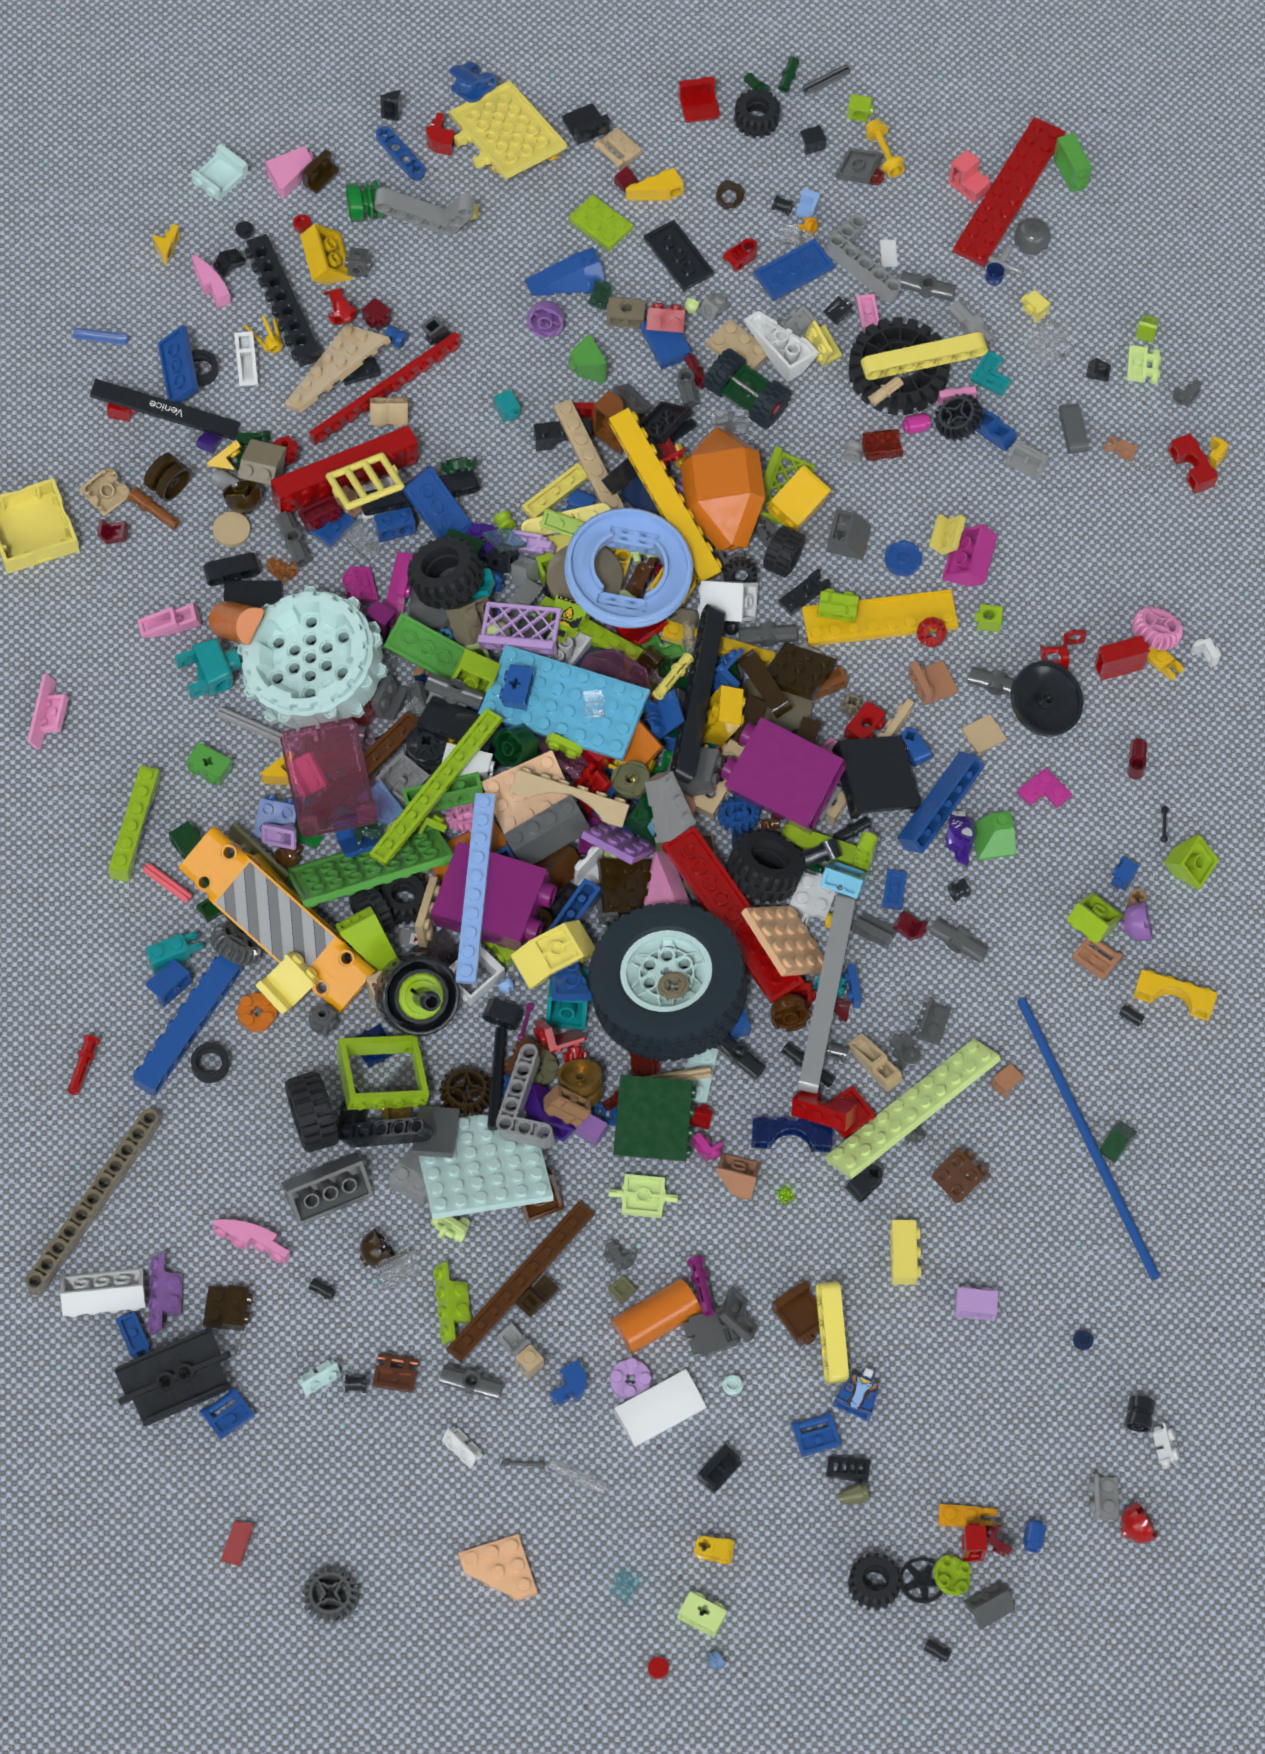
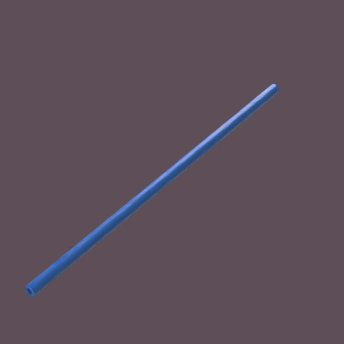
M1021 998L1017 1001V1004L1151 1281L1156 1280L1160 1277V1274L1026 998Z

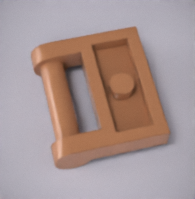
M1086 938L1072 955L1071 959L1104 981L1121 961L1124 954L1121 952L1117 953L1102 941L1097 944ZM1092 944L1098 949H1100L1102 952L1111 957L1112 960H1109L1108 958L1103 956L1101 953L1093 949L1090 945Z

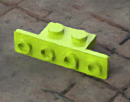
M442 1262L434 1268L433 1277L436 1284L435 1296L437 1298V1315L440 1323L439 1335L442 1345H447L456 1338L454 1323L468 1324L471 1321L467 1282L450 1281L448 1262Z

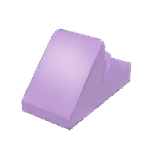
M271 823L262 824V843L295 850L296 829L293 823L283 826Z

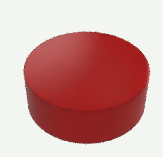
M300 214L293 219V228L298 233H303L311 227V219L307 215Z
M661 1657L651 1659L647 1668L648 1674L655 1680L665 1678L669 1671L668 1662Z

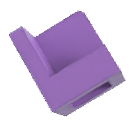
M592 1114L576 1127V1135L596 1147L607 1131V1123Z

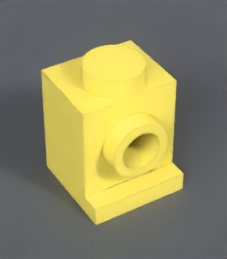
M1035 289L1030 294L1027 293L1022 297L1023 309L1028 315L1034 317L1033 322L1037 323L1049 313L1051 303Z

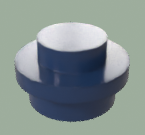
M1080 1330L1074 1334L1073 1344L1077 1349L1085 1351L1093 1345L1094 1340L1090 1332Z

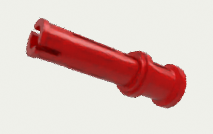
M84 1035L82 1048L78 1050V1062L67 1088V1092L72 1095H79L88 1066L95 1059L96 1047L100 1045L101 1040L92 1035Z

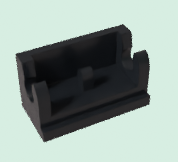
M725 1444L698 1472L697 1480L715 1494L742 1465L739 1461L741 1458Z

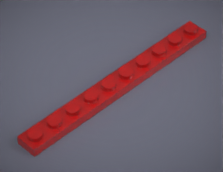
M455 331L309 431L310 442L314 446L318 443H323L330 435L339 432L343 426L354 422L362 413L368 412L370 410V398H386L391 393L397 392L407 382H412L420 373L428 371L430 366L436 362H441L449 353L457 351L460 347L459 334Z

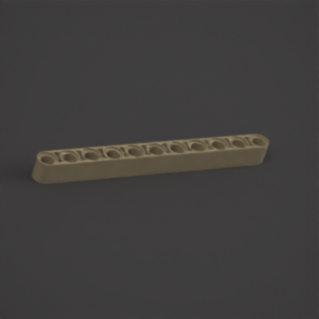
M147 1108L141 1112L26 1277L27 1288L32 1295H40L47 1289L160 1126L157 1111ZM148 1118L155 1119L152 1123L145 1122ZM137 1134L144 1135L141 1139L134 1138ZM126 1150L132 1151L130 1155H123V1152ZM115 1166L121 1167L119 1171L111 1170ZM104 1182L110 1184L106 1188L100 1187V1185ZM93 1198L98 1199V1202L95 1204L89 1203ZM80 1215L87 1216V1218L84 1220L77 1219ZM74 1231L75 1235L68 1237L66 1233ZM56 1248H64L61 1253L54 1252ZM46 1264L53 1265L48 1270L43 1269V1266ZM35 1280L41 1281L38 1286L31 1285Z

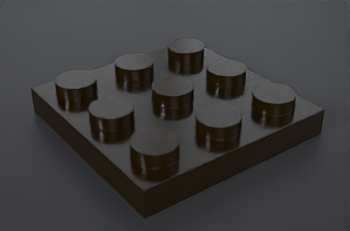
M785 642L767 667V670L782 691L812 701L837 666V659Z
M598 859L597 866L603 913L619 912V915H629L635 909H643L644 900L649 890L647 885L652 875L650 872L651 859H642L632 865L621 859Z

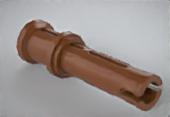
M139 487L133 488L129 493L127 500L137 504L140 510L148 511L173 531L178 528L181 521L157 505L150 495L146 496L142 493Z

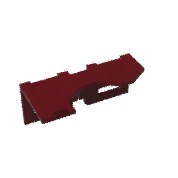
M836 999L834 1012L839 1016V1021L847 1022L850 1001Z

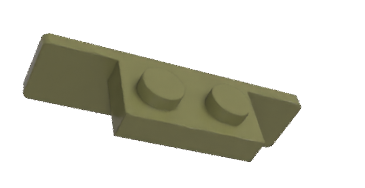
M236 823L232 824L228 835L241 846L242 851L251 855L259 853L282 880L287 883L289 877L287 870L280 866L271 854L265 852L257 841L249 837L242 827H239ZM231 852L229 856L233 857L235 852Z

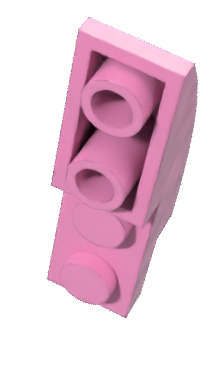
M228 1219L214 1220L212 1223L214 1233L222 1239L226 1237L239 1249L244 1248L248 1250L253 1245L254 1249L261 1253L263 1251L266 1252L277 1263L287 1264L290 1260V1251L278 1245L277 1234L266 1228L244 1221Z

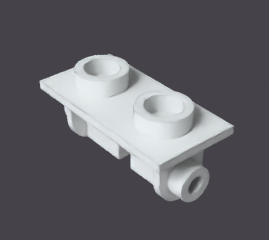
M1163 1423V1429L1161 1426H1158L1152 1432L1155 1446L1164 1447L1157 1450L1159 1465H1162V1468H1169L1170 1464L1173 1463L1176 1467H1179L1178 1460H1180V1454L1177 1447H1174L1173 1440H1176L1174 1430L1166 1423Z
M448 1428L442 1441L447 1448L451 1449L471 1469L475 1461H479L483 1457L482 1450L472 1441L466 1445L465 1442L469 1438L459 1428Z

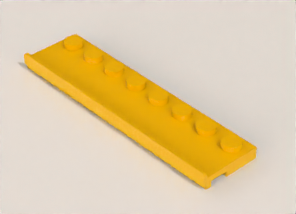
M951 589L858 600L855 622L817 617L818 605L802 607L804 628L810 647L917 634V627L920 622L928 617H936L942 620L947 631L958 630V621ZM928 626L930 633L937 631V629L933 630Z

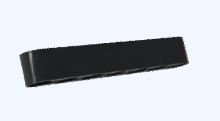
M474 470L439 476L454 498L474 494L481 489ZM377 489L369 490V491H365V492H366V494L368 495V494H371V493L376 492ZM402 490L361 505L365 516L413 507Z

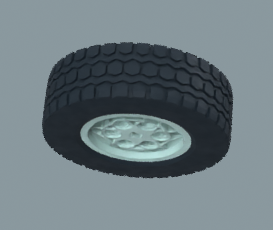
M669 902V904L656 903L654 906L651 904L643 906V909H635L629 915L625 914L619 918L618 922L615 921L609 927V930H606L601 936V940L595 946V951H593L590 961L589 987L595 1013L601 1026L609 1037L628 1052L631 1051L632 1054L637 1056H644L646 1059H657L658 1061H668V1059H671V1061L681 1060V1058L688 1059L694 1057L695 1054L698 1056L706 1052L707 1049L710 1050L718 1045V1042L723 1041L728 1033H731L744 1010L747 998V977L741 948L733 933L720 919L696 906L693 908L692 905L683 903L682 905ZM666 958H671L669 961H664ZM649 967H653V968H654V969H652V970H646V969L649 968ZM669 972H680L689 980V992L684 995V998L680 997L676 1001L673 999L667 1001L658 992L657 985L660 978ZM670 984L671 989L678 990L677 985Z

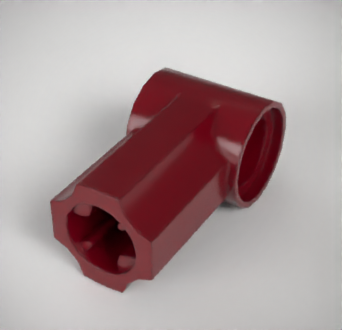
M1139 738L1130 741L1127 775L1134 780L1141 779L1146 768L1147 742Z

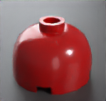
M1138 1501L1123 1511L1121 1515L1123 1527L1120 1528V1531L1126 1539L1130 1537L1135 1543L1145 1544L1159 1537L1157 1530L1154 1531L1151 1527L1153 1525L1152 1521L1143 1507L1139 1506Z

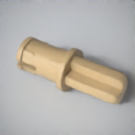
M896 376L887 384H882L879 390L868 396V399L876 406L886 397H891L894 391L903 386V381Z

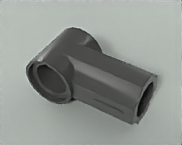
M683 368L679 371L677 387L680 390L683 406L694 408L696 405H699L700 401L694 381V372L689 368Z

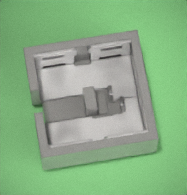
M401 752L375 778V783L381 780L388 786L393 797L405 808L402 789L423 785L429 780L430 775Z

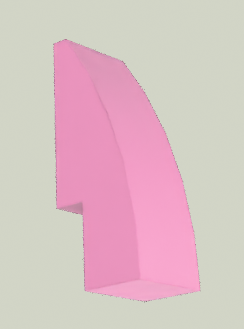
M192 255V266L203 294L211 293L217 308L231 304L230 293L221 277L204 260L196 255Z
M193 603L178 609L170 607L137 620L142 638L170 635L202 626L199 610Z

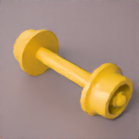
M881 119L870 121L865 126L866 138L870 141L877 140L884 153L886 161L882 164V171L887 173L890 178L901 175L905 171L904 159L901 156L893 157L883 137L889 130L887 124H884Z

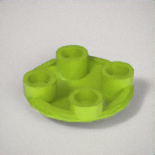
M945 1555L941 1557L933 1569L937 1586L942 1592L950 1596H959L966 1593L971 1582L970 1564L956 1556Z

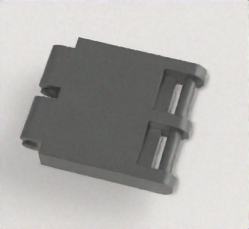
M722 1307L716 1308L715 1313L711 1316L705 1317L701 1313L688 1317V1322L683 1323L682 1326L687 1339L694 1337V1339L689 1340L693 1355L701 1354V1357L740 1344V1340L736 1338L734 1330L727 1324H724L719 1318ZM727 1330L730 1331L733 1341L730 1340Z

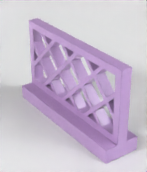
M487 602L481 635L478 636L477 642L481 649L503 651L505 645H509L534 654L556 656V642L562 609ZM491 608H499L502 612L494 619L490 616ZM512 610H518L520 615L511 620L507 614ZM531 611L537 612L539 616L530 622L526 618V615ZM549 613H555L556 619L548 624L544 617ZM505 616L509 623L500 628L496 622ZM524 618L528 624L519 630L515 623ZM542 619L547 626L537 632L533 625ZM494 624L497 627L498 631L493 635L486 634L487 628ZM513 626L517 632L512 636H506L504 631ZM531 627L536 634L531 638H525L522 633ZM550 629L553 633L552 640H544L541 635Z

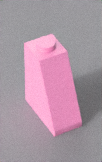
M305 146L265 161L266 173L281 199H284L302 181V172L314 161L312 152H308Z

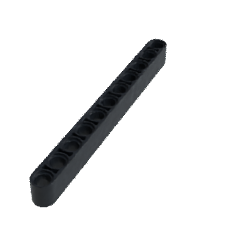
M710 604L705 605L700 616L693 651L694 661L690 666L682 707L685 722L678 727L670 771H673L676 779L686 784L691 782L695 774L726 615L725 611Z

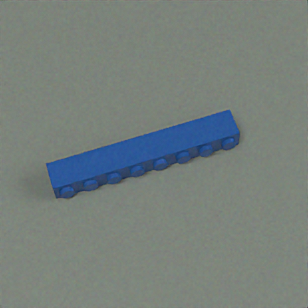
M221 955L214 957L208 972H204L200 977L199 985L190 991L187 1002L179 1007L178 1015L174 1020L171 1019L169 1021L166 1032L157 1038L156 1046L152 1051H148L144 1058L145 1062L134 1071L133 1079L135 1086L154 1097L157 1095L242 973L241 964L230 963L229 960L224 959Z

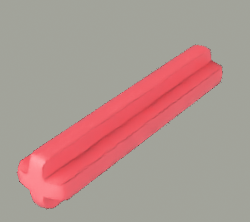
M147 863L143 867L145 874L183 902L188 903L192 899L191 892L153 864Z

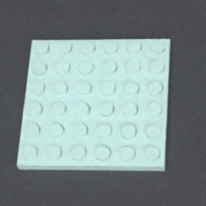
M524 1108L521 1118L528 1119L526 1110ZM488 1114L459 1118L452 1158L418 1156L432 1219L553 1201V1193L541 1147L501 1138L498 1130L490 1131L488 1129ZM505 1125L502 1129H507L510 1125ZM523 1130L521 1133H527L529 1130Z

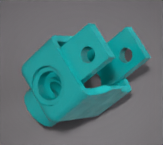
M215 638L193 644L192 650L175 655L178 669L196 664L199 682L188 686L190 699L205 694L212 697L233 687L232 672L242 669L235 647L223 651L220 642Z

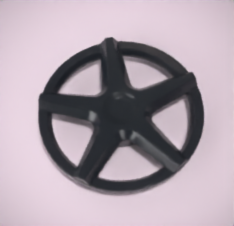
M919 1557L908 1561L903 1566L900 1572L902 1574L901 1591L908 1599L916 1603L928 1604L937 1600L943 1594L940 1589L937 1595L930 1599L928 1598V1587H938L935 1579H932L930 1576L936 1561ZM917 1561L929 1562L925 1569L920 1572L911 1565ZM907 1568L914 1577V1580L904 1585L903 1575ZM919 1588L922 1599L911 1596L907 1591Z

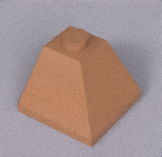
M722 1152L716 1172L731 1195H735L739 1199H751L761 1162Z

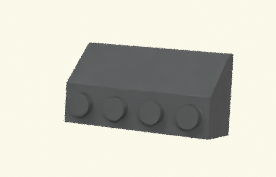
M569 795L503 836L519 861L534 865L580 838L583 831L589 829L590 826L573 797Z
M356 1152L281 1182L298 1226L374 1196L363 1162Z

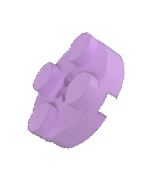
M635 1358L623 1360L612 1369L610 1375L611 1389L620 1399L630 1400L650 1388V1371L645 1364L637 1361ZM627 1376H634L635 1383L632 1384L630 1382L627 1384Z

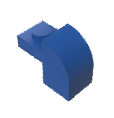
M576 1360L560 1369V1378L565 1385L550 1393V1401L553 1406L567 1403L570 1397L574 1399L575 1403L583 1398L586 1392L587 1377L580 1362Z

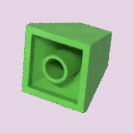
M589 334L570 351L568 364L578 377L603 384L606 383L607 362Z
M1011 811L991 813L974 822L976 827L974 846L978 861L1016 855L1015 829Z

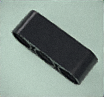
M252 552L210 561L203 565L204 574L209 586L222 585L224 580L248 579L261 573L257 555Z

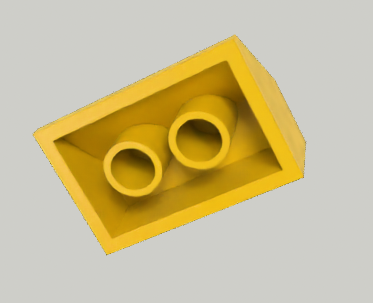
M314 223L300 235L312 281L328 285L348 281L353 278V276L347 275L348 268L344 267L347 254L340 232Z

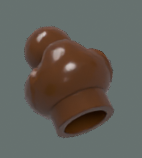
M296 843L295 850L280 847L275 851V861L279 865L283 864L285 867L297 865L300 861L298 856L303 852L302 845Z

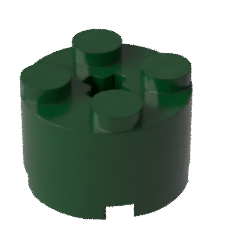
M525 724L515 725L496 733L493 739V746L495 745L496 748L494 754L503 766L515 767L535 758L540 742Z

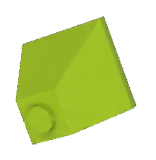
M1195 835L1174 847L1164 864L1173 876L1200 890L1219 859L1200 835Z

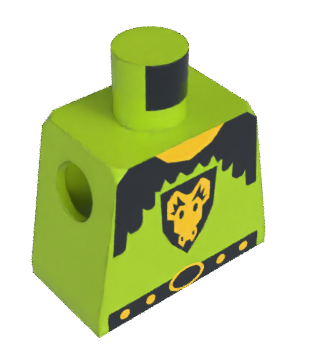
M556 595L554 608L562 609L557 641L563 643L567 636L571 638L578 636L590 615L575 600ZM555 613L552 614L551 622L556 619Z

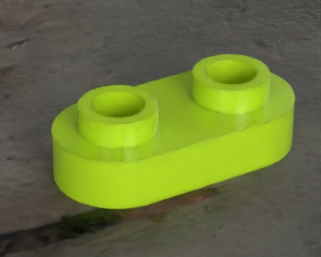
M548 733L545 740L550 749L560 750L571 759L581 757L583 748L579 744L555 733Z

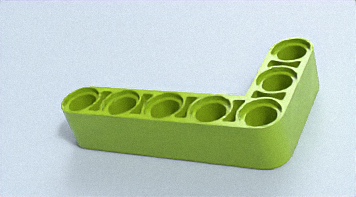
M785 824L781 836L786 837L787 841L793 842L795 848H798L800 852L819 846L820 843L832 839V837L814 831L808 834L791 824ZM862 832L857 846L836 839L842 856L833 860L869 872L876 852L877 836L870 832Z

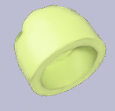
M687 298L684 303V309L689 314L695 313L700 306V303L692 298Z

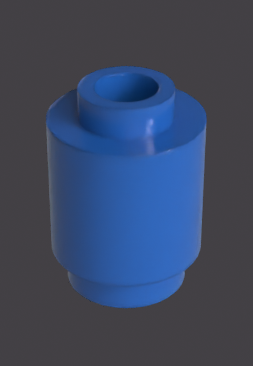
M1031 1520V1522L1026 1523L1023 1537L1024 1549L1026 1551L1038 1553L1043 1548L1046 1526L1043 1525L1042 1521Z

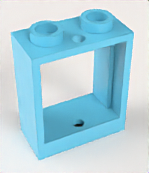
M832 860L825 868L820 886L857 899L864 890L869 872Z

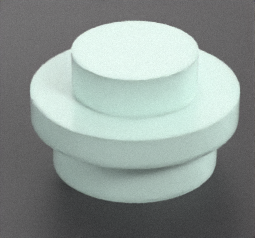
M729 1375L723 1380L722 1387L725 1393L734 1396L742 1391L743 1382L740 1377Z

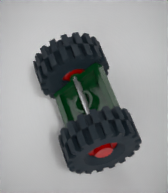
M731 348L726 349V351L724 350L717 357V360H714L703 381L705 388L718 397L725 396L749 413V419L763 429L770 428L780 418L792 396V391L777 380L770 382L748 367L746 359Z

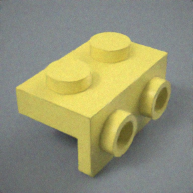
M942 514L937 515L929 546L941 555L957 550L960 545L959 541L964 530L966 518L961 514L950 519Z

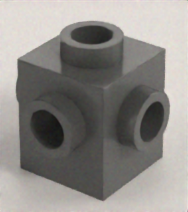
M351 247L349 257H345L344 267L348 268L347 275L366 277L367 270H371L372 260L369 259V249Z
M318 1003L316 1008L313 1007L308 1014L309 1028L326 1037L330 1031L334 1030L338 1023L335 1009L327 1004Z

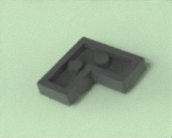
M733 1287L727 1292L719 1318L746 1342H750L755 1336L758 1325L743 1313L748 1299Z

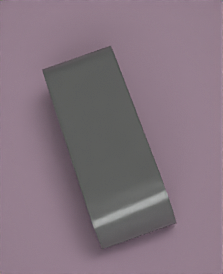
M1079 404L1060 405L1059 417L1068 454L1087 452L1088 441Z

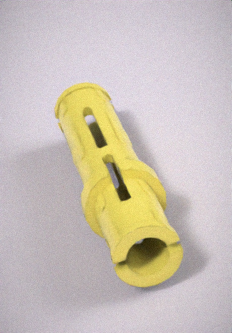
M685 652L679 661L671 666L670 672L652 692L656 699L662 700L675 682L684 676L686 669L694 661L691 654Z

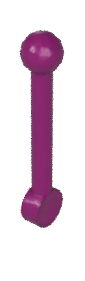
M532 1003L526 1004L527 1012L525 1015L521 1033L517 1036V1038L520 1041L522 1040L523 1036H525L524 1033L528 1023L530 1012L534 1009V1005Z

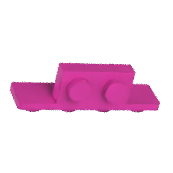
M397 552L385 603L387 607L396 612V621L400 614L404 612L406 598L410 597L411 593L407 570L413 554Z

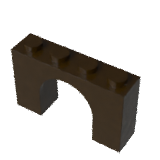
M750 696L747 698L742 711V715H744L743 725L737 729L732 739L739 746L743 747V745L739 744V739L744 728L749 722L757 725L764 713L766 702ZM803 716L796 735L814 744L821 723Z

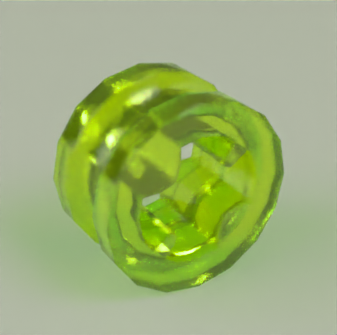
M786 1185L782 1187V1190H776V1194L783 1205L787 1206L789 1201H795L791 1190Z

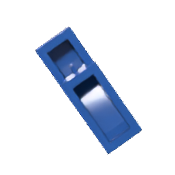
M983 408L985 416L982 418L983 424H979L980 430L975 431L998 448L1007 451L1017 439L1015 429L1001 423L999 416Z

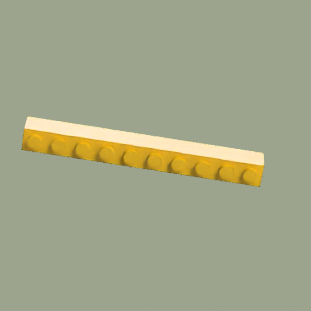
M627 408L608 419L609 426L661 517L670 522L686 540L692 555L693 573L699 584H701V581L712 580L721 575V568L723 567L719 559L713 557L711 553L713 549L710 543H705L702 537L704 535L702 529L693 522V519H695L690 509L687 510L683 504L685 500L682 494H677L673 478L667 476L665 464L656 457L657 451L653 444L648 443L646 439L648 435L643 427H639L637 423L639 420L635 412H631Z

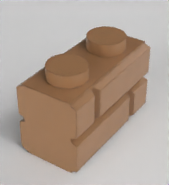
M557 1084L543 1099L544 1111L550 1116L562 1119L566 1124L578 1127L591 1114L590 1100Z

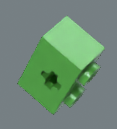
M198 742L186 760L187 769L192 774L200 775L210 784H217L219 786L222 785L233 769L231 759Z

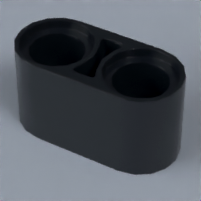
M489 998L482 1018L491 1024L505 1027L509 1030H517L524 1010L517 1005L496 998Z

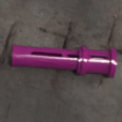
M694 1256L687 1260V1266L691 1269V1281L696 1285L702 1315L708 1317L715 1313L707 1283L709 1274L705 1271V1258L703 1256Z

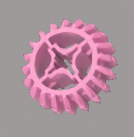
M1152 606L1149 608L1144 607L1137 612L1133 619L1132 630L1134 631V636L1142 635L1144 641L1148 642L1150 649L1153 647L1157 651L1159 649L1166 651V649L1171 650L1178 645L1182 638L1183 627L1181 626V621L1177 620V616H1172L1171 612H1166L1165 608L1161 610L1158 606L1156 608Z

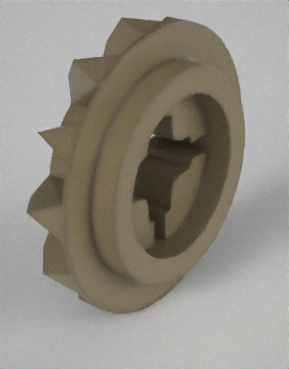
M669 972L660 978L657 988L661 997L666 998L667 1001L669 999L676 1001L677 998H684V995L689 992L690 984L684 974ZM670 984L677 985L678 990L671 989Z

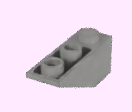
M526 578L511 597L508 604L532 606L543 587ZM512 610L507 615L513 620L520 613L518 610ZM505 616L498 620L506 624L509 623ZM524 618L516 622L515 626L518 627ZM513 626L509 627L510 631L514 633L515 628Z

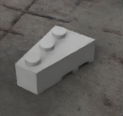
M673 771L657 773L645 781L648 804L652 806L653 812L652 825L655 824L657 834L655 843L671 841L696 824Z

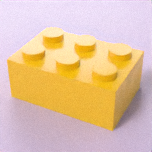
M721 685L709 698L701 738L702 742L723 745L743 725L744 689Z

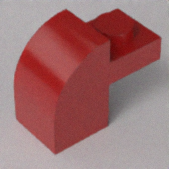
M437 112L436 118L431 121V127L426 126V142L432 151L451 156L454 147L455 131L443 129L444 113Z

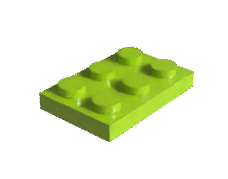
M593 194L568 217L570 223L609 252L633 230L634 226Z

